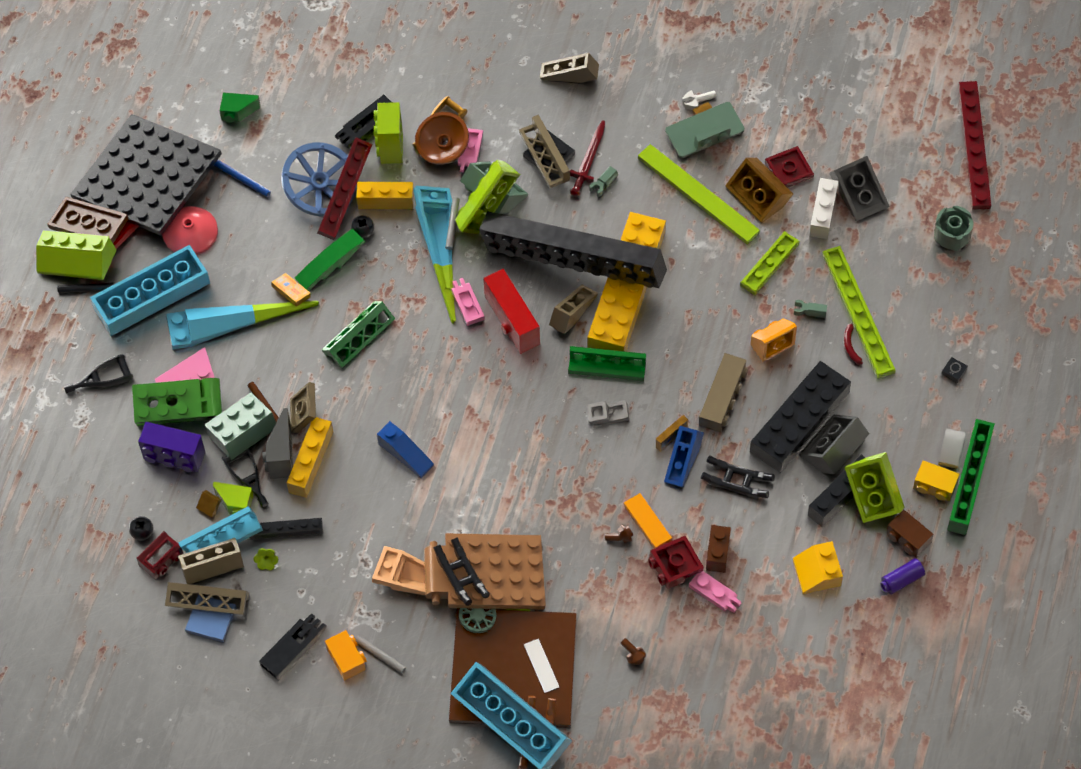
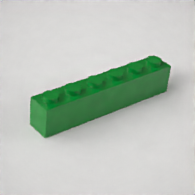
M980 419L975 420L947 528L948 531L963 535L967 534L995 423Z

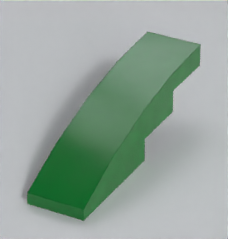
M351 229L316 256L295 279L307 291H310L321 278L325 280L336 267L341 268L366 241L354 229Z

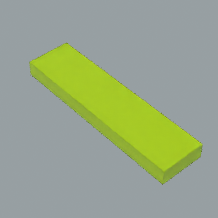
M784 231L740 282V286L756 295L796 249L800 241Z

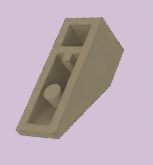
M590 53L545 62L541 65L540 79L577 83L596 80L599 64Z
M582 284L554 307L549 325L565 334L577 323L598 293Z

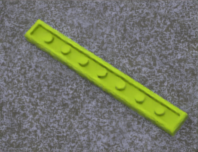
M651 144L638 154V159L747 245L760 233V229Z
M841 246L824 250L822 255L877 379L895 374V367Z

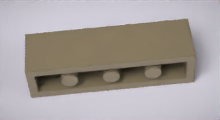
M724 353L700 413L699 426L721 432L722 427L727 426L730 417L728 412L734 409L736 402L734 397L736 394L739 395L742 388L741 379H745L748 373L746 359Z

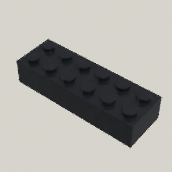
M819 361L751 440L750 452L781 473L850 393L851 381L822 361Z

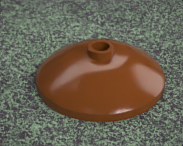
M438 112L430 115L419 125L415 135V145L418 153L427 162L436 165L448 164L458 159L466 150L469 142L467 125L458 115L450 112Z

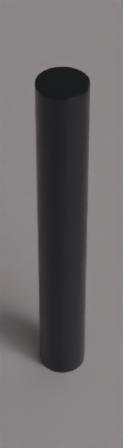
M114 282L57 286L58 293L102 291L114 285Z

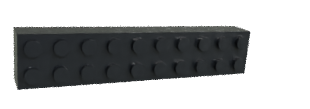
M487 211L479 228L487 250L492 253L499 252L510 257L517 256L528 261L534 260L542 264H552L560 268L574 269L577 272H588L595 276H606L612 280L619 279L630 284H641L648 288H660L667 272L661 249L489 211Z

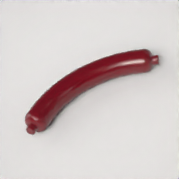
M851 323L847 325L844 332V346L853 362L857 365H862V358L854 351L851 343L854 329Z

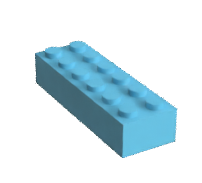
M188 245L91 296L90 299L93 309L110 336L203 288L210 284L207 270L191 246Z
M475 662L450 693L538 769H551L572 742L558 728L477 662Z

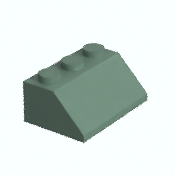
M490 161L470 163L460 182L465 185L464 187L468 191L474 192L479 186L481 178L488 173L492 163ZM514 183L494 213H509L528 196V193Z

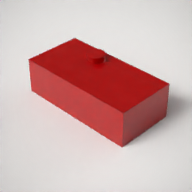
M504 268L484 277L485 298L501 322L503 333L509 335L518 352L522 354L539 346L540 326Z

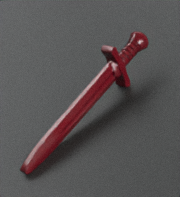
M604 120L598 125L579 171L570 170V176L577 178L574 187L570 190V194L574 197L580 196V189L584 181L594 182V177L588 176L603 136Z

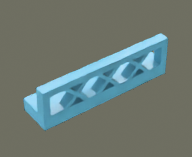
M248 506L180 541L179 545L186 553L232 538H235L238 544L263 531L256 514Z

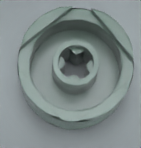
M960 206L943 208L936 218L934 228L935 241L941 246L954 251H958L966 246L971 239L974 226L970 212Z

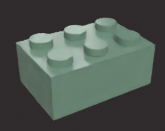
M250 392L204 426L210 439L232 460L272 432L276 421L272 412Z

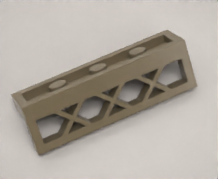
M539 114L533 116L532 124L519 129V133L549 188L570 181V170ZM534 130L536 133L535 139L527 137L525 133ZM535 144L544 147L542 153L534 150ZM543 158L551 160L550 167L542 165ZM552 172L559 174L560 178L551 181L549 176Z
M168 582L165 606L244 615L246 600H249V592ZM172 592L181 593L184 597L178 603L171 602ZM194 594H199L203 598V601L198 605H193L189 600ZM212 597H220L223 603L218 607H212L208 600ZM232 599L241 600L240 610L232 609L228 602Z

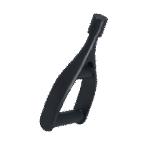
M120 354L98 364L78 383L64 386L66 394L81 387L106 388L132 380L133 374L130 373L125 361V355ZM118 363L123 376L108 381H101L98 372Z
M249 448L232 460L228 456H222L221 459L232 477L241 485L252 488L262 508L268 506V501L260 491L257 465ZM248 454L255 468V473L241 479L231 469L229 463Z

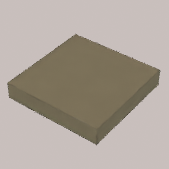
M308 382L290 398L292 433L298 434L316 418L315 383Z

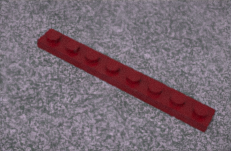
M977 81L959 82L958 88L972 210L991 209Z

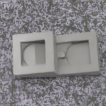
M626 400L611 404L603 401L587 405L590 424L630 421Z
M946 428L938 465L958 469L965 432Z

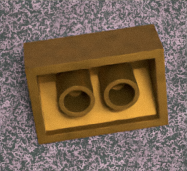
M745 158L725 185L760 222L766 221L781 210L793 195L758 158Z

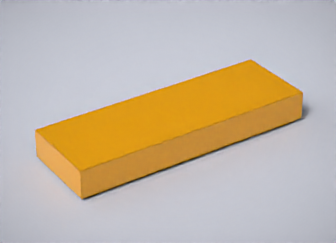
M641 493L624 502L625 508L653 548L672 541V537Z

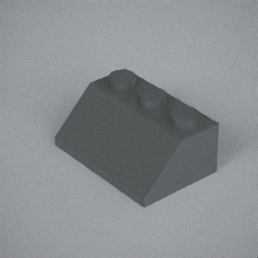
M833 414L799 453V456L822 473L835 474L841 469L846 460L852 457L853 452L864 443L870 433L858 417Z

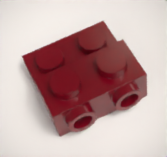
M686 536L650 550L649 566L652 570L656 569L660 585H665L667 590L684 583L686 578L704 570V566Z

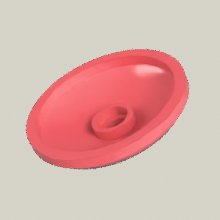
M188 206L180 210L162 237L166 246L174 253L190 245L195 254L198 255L208 250L214 244L218 235V226L210 212L200 207Z

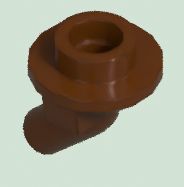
M623 524L617 529L618 533L605 534L606 541L622 540L624 543L631 542V537L634 536L629 526L624 527Z
M624 638L620 644L629 651V654L626 656L628 663L634 665L641 664L646 657V652L642 647L636 648L627 638Z

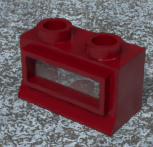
M163 531L136 559L139 567L157 580L160 576L166 574L168 568L173 563L179 561L178 556L183 554V550L175 540Z

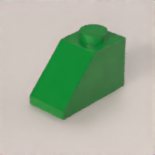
M223 92L219 110L221 121L240 122L260 109L259 95Z

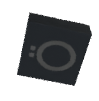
M951 357L941 374L958 383L968 366Z

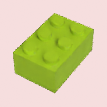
M400 102L377 103V110H374L376 155L380 157L381 164H402L403 128Z

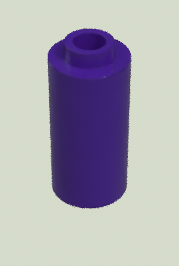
M914 558L881 577L882 582L880 586L885 593L888 592L892 595L925 576L924 567L918 559Z

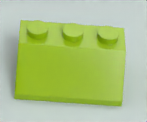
M886 452L867 457L844 467L863 523L898 514L905 508Z

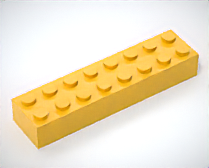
M630 212L621 240L660 249L666 232V220ZM607 278L587 336V348L626 352L647 287L637 283L630 284L623 280Z

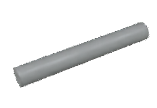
M458 197L452 198L445 246L447 250L453 249L456 229L455 219L458 215L460 201Z
M359 635L355 637L359 646L399 673L403 674L406 667Z

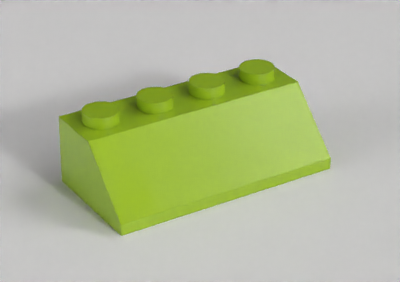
M496 160L493 162L486 176L479 181L477 189L469 195L468 202L458 211L455 221L459 230L466 233L479 234V228L487 211L495 212L521 174L505 161Z
M43 230L36 245V271L38 274L104 280L116 253V248L109 236Z

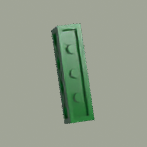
M374 301L332 339L322 351L326 356H331L340 368H343L395 320V317L383 301ZM383 311L388 319L383 323H378V315ZM368 324H373V333L365 335V327ZM355 336H359V346L356 348L351 347L352 339ZM341 349H347L346 358L341 361L336 353Z
M570 346L568 374L644 381L646 370L645 353Z

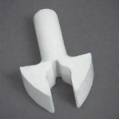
M691 90L684 95L682 103L692 101L685 103V109L693 110L699 106L700 102L716 98L717 94L715 91H711L697 96Z

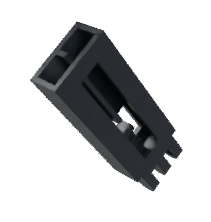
M384 94L344 124L343 129L335 134V138L337 140L340 139V142L345 144L344 146L347 149L352 146L355 137L366 141L374 135V110H377V103H393Z
M310 614L304 621L299 619L259 660L260 666L278 681L320 639V634L327 628V625L324 623L320 625L321 620L318 618L311 623L315 619V615ZM305 634L309 635L301 644L296 641L298 638L302 640Z

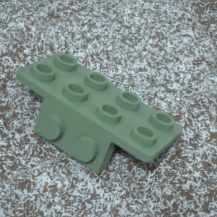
M725 102L666 127L665 132L678 156L684 158L743 133L745 127L731 103Z

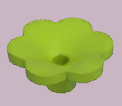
M264 548L259 549L253 558L260 570H273L275 564L279 561L274 550H266Z

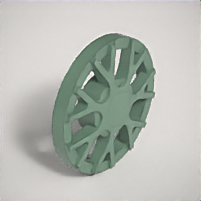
M460 608L459 621L470 632L484 633L495 624L496 610L491 609L485 612L483 608H473L471 611L467 608ZM462 614H470L469 618L463 619ZM485 616H492L493 620H487ZM470 621L475 623L473 628L468 626ZM484 622L486 627L481 628L479 624Z

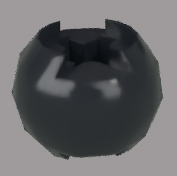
M360 215L353 219L351 229H354L362 238H367L374 231V222L369 216Z
M145 516L135 517L129 524V533L134 539L144 541L152 535L153 523Z

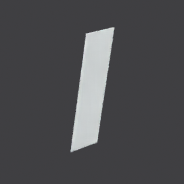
M539 639L524 644L544 693L559 688Z

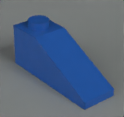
M391 421L377 433L378 445L420 478L434 466V463Z
M679 426L664 482L680 487L684 486L699 453L704 432Z

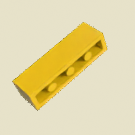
M316 417L310 423L286 482L289 493L304 498L308 497L333 435L332 421Z

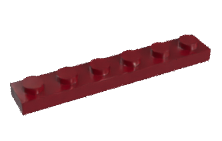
M355 137L317 234L335 240L373 144Z

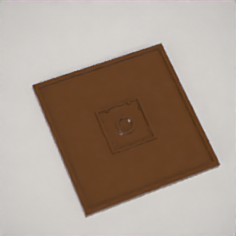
M457 608L451 692L475 662L483 665L525 702L528 701V696H535V710L544 718H546L548 698L556 699L553 725L555 727L571 728L576 613L496 610V621L493 627L484 633H473L461 625L459 621L460 608ZM462 614L463 619L469 618L470 614ZM486 615L485 619L492 621L493 617ZM470 621L468 626L473 628L475 623ZM484 622L479 624L481 628L486 627ZM539 639L559 685V688L544 693L524 644ZM453 695L450 696L449 723L486 724Z

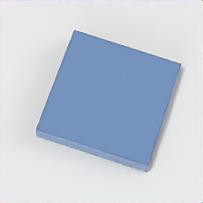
M199 594L196 599L195 605H198L203 601V598ZM214 598L208 600L212 607H218L223 603V601ZM228 603L232 609L236 610V604ZM193 609L185 631L186 633L224 642L234 614Z

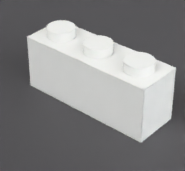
M820 178L809 236L828 239L838 181Z

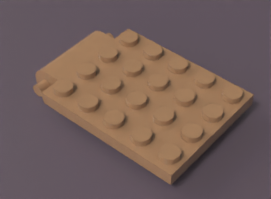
M445 533L446 546L441 545L449 564L458 560L451 543L452 539L458 537L469 562L490 593V596L485 599L475 590L473 583L464 586V590L472 600V604L466 606L458 598L444 570L440 567L433 547L437 546V542L431 541L430 546L424 549L426 598L432 599L433 605H439L440 599H448L449 608L545 609L541 535ZM464 567L453 571L458 580L468 576Z

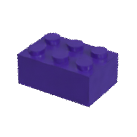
M145 422L138 440L143 459L147 462L162 463L170 468L178 467L186 472H199L206 453L201 435L150 422Z

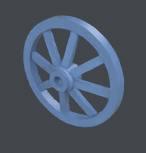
M320 142L308 143L295 149L286 159L281 174L282 187L290 202L307 214L324 217L327 208H322V191L330 198L332 197L333 191L328 186H336L338 180H329V177L344 166L348 155L333 145ZM310 151H319L316 172H314L302 154ZM325 152L340 159L326 173L323 172ZM296 158L310 177L289 172L290 166ZM289 179L310 185L295 194ZM356 185V187H355V190H354V193H353V195H352V198H351V200H350L349 205L352 203L353 199H354L355 196H356V193H357V185ZM315 190V207L304 203L300 198Z

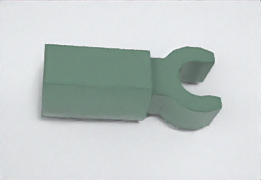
M609 166L597 179V182L590 184L589 191L592 192L594 189H599L597 196L600 197L603 194V189L607 188L619 175L617 170Z
M795 300V306H799L801 309H794V315L801 316L807 314V316L826 318L827 305L810 302L807 304L802 300Z

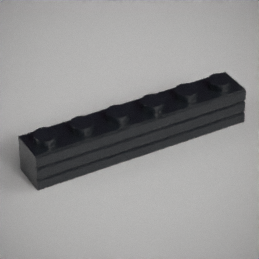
M322 518L263 522L260 523L263 531L249 538L253 540L323 534Z

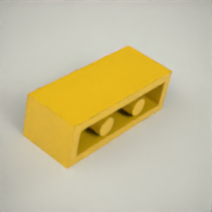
M357 182L356 198L358 209H413V182Z

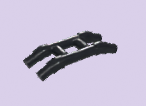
M708 456L707 463L719 470L726 471L722 480L714 475L703 472L701 475L702 480L712 486L745 494L748 497H769V491L751 488L750 484L752 478L756 481L773 482L775 480L774 474L753 471L729 464L713 456ZM733 473L745 476L742 485L731 483Z
M458 537L451 540L458 560L450 564L441 545L433 547L440 567L444 570L456 595L466 606L472 604L471 598L463 588L468 584L473 583L475 590L483 598L486 599L490 596L489 591L485 588V585L469 562ZM464 567L468 576L458 580L453 571Z

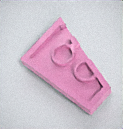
M205 347L157 377L155 382L215 378Z

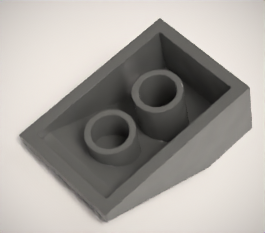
M868 156L829 173L832 180L838 181L837 191L855 221L890 207Z
M288 408L283 409L266 443V452H262L265 472H269L270 479L289 478L293 468L292 432Z

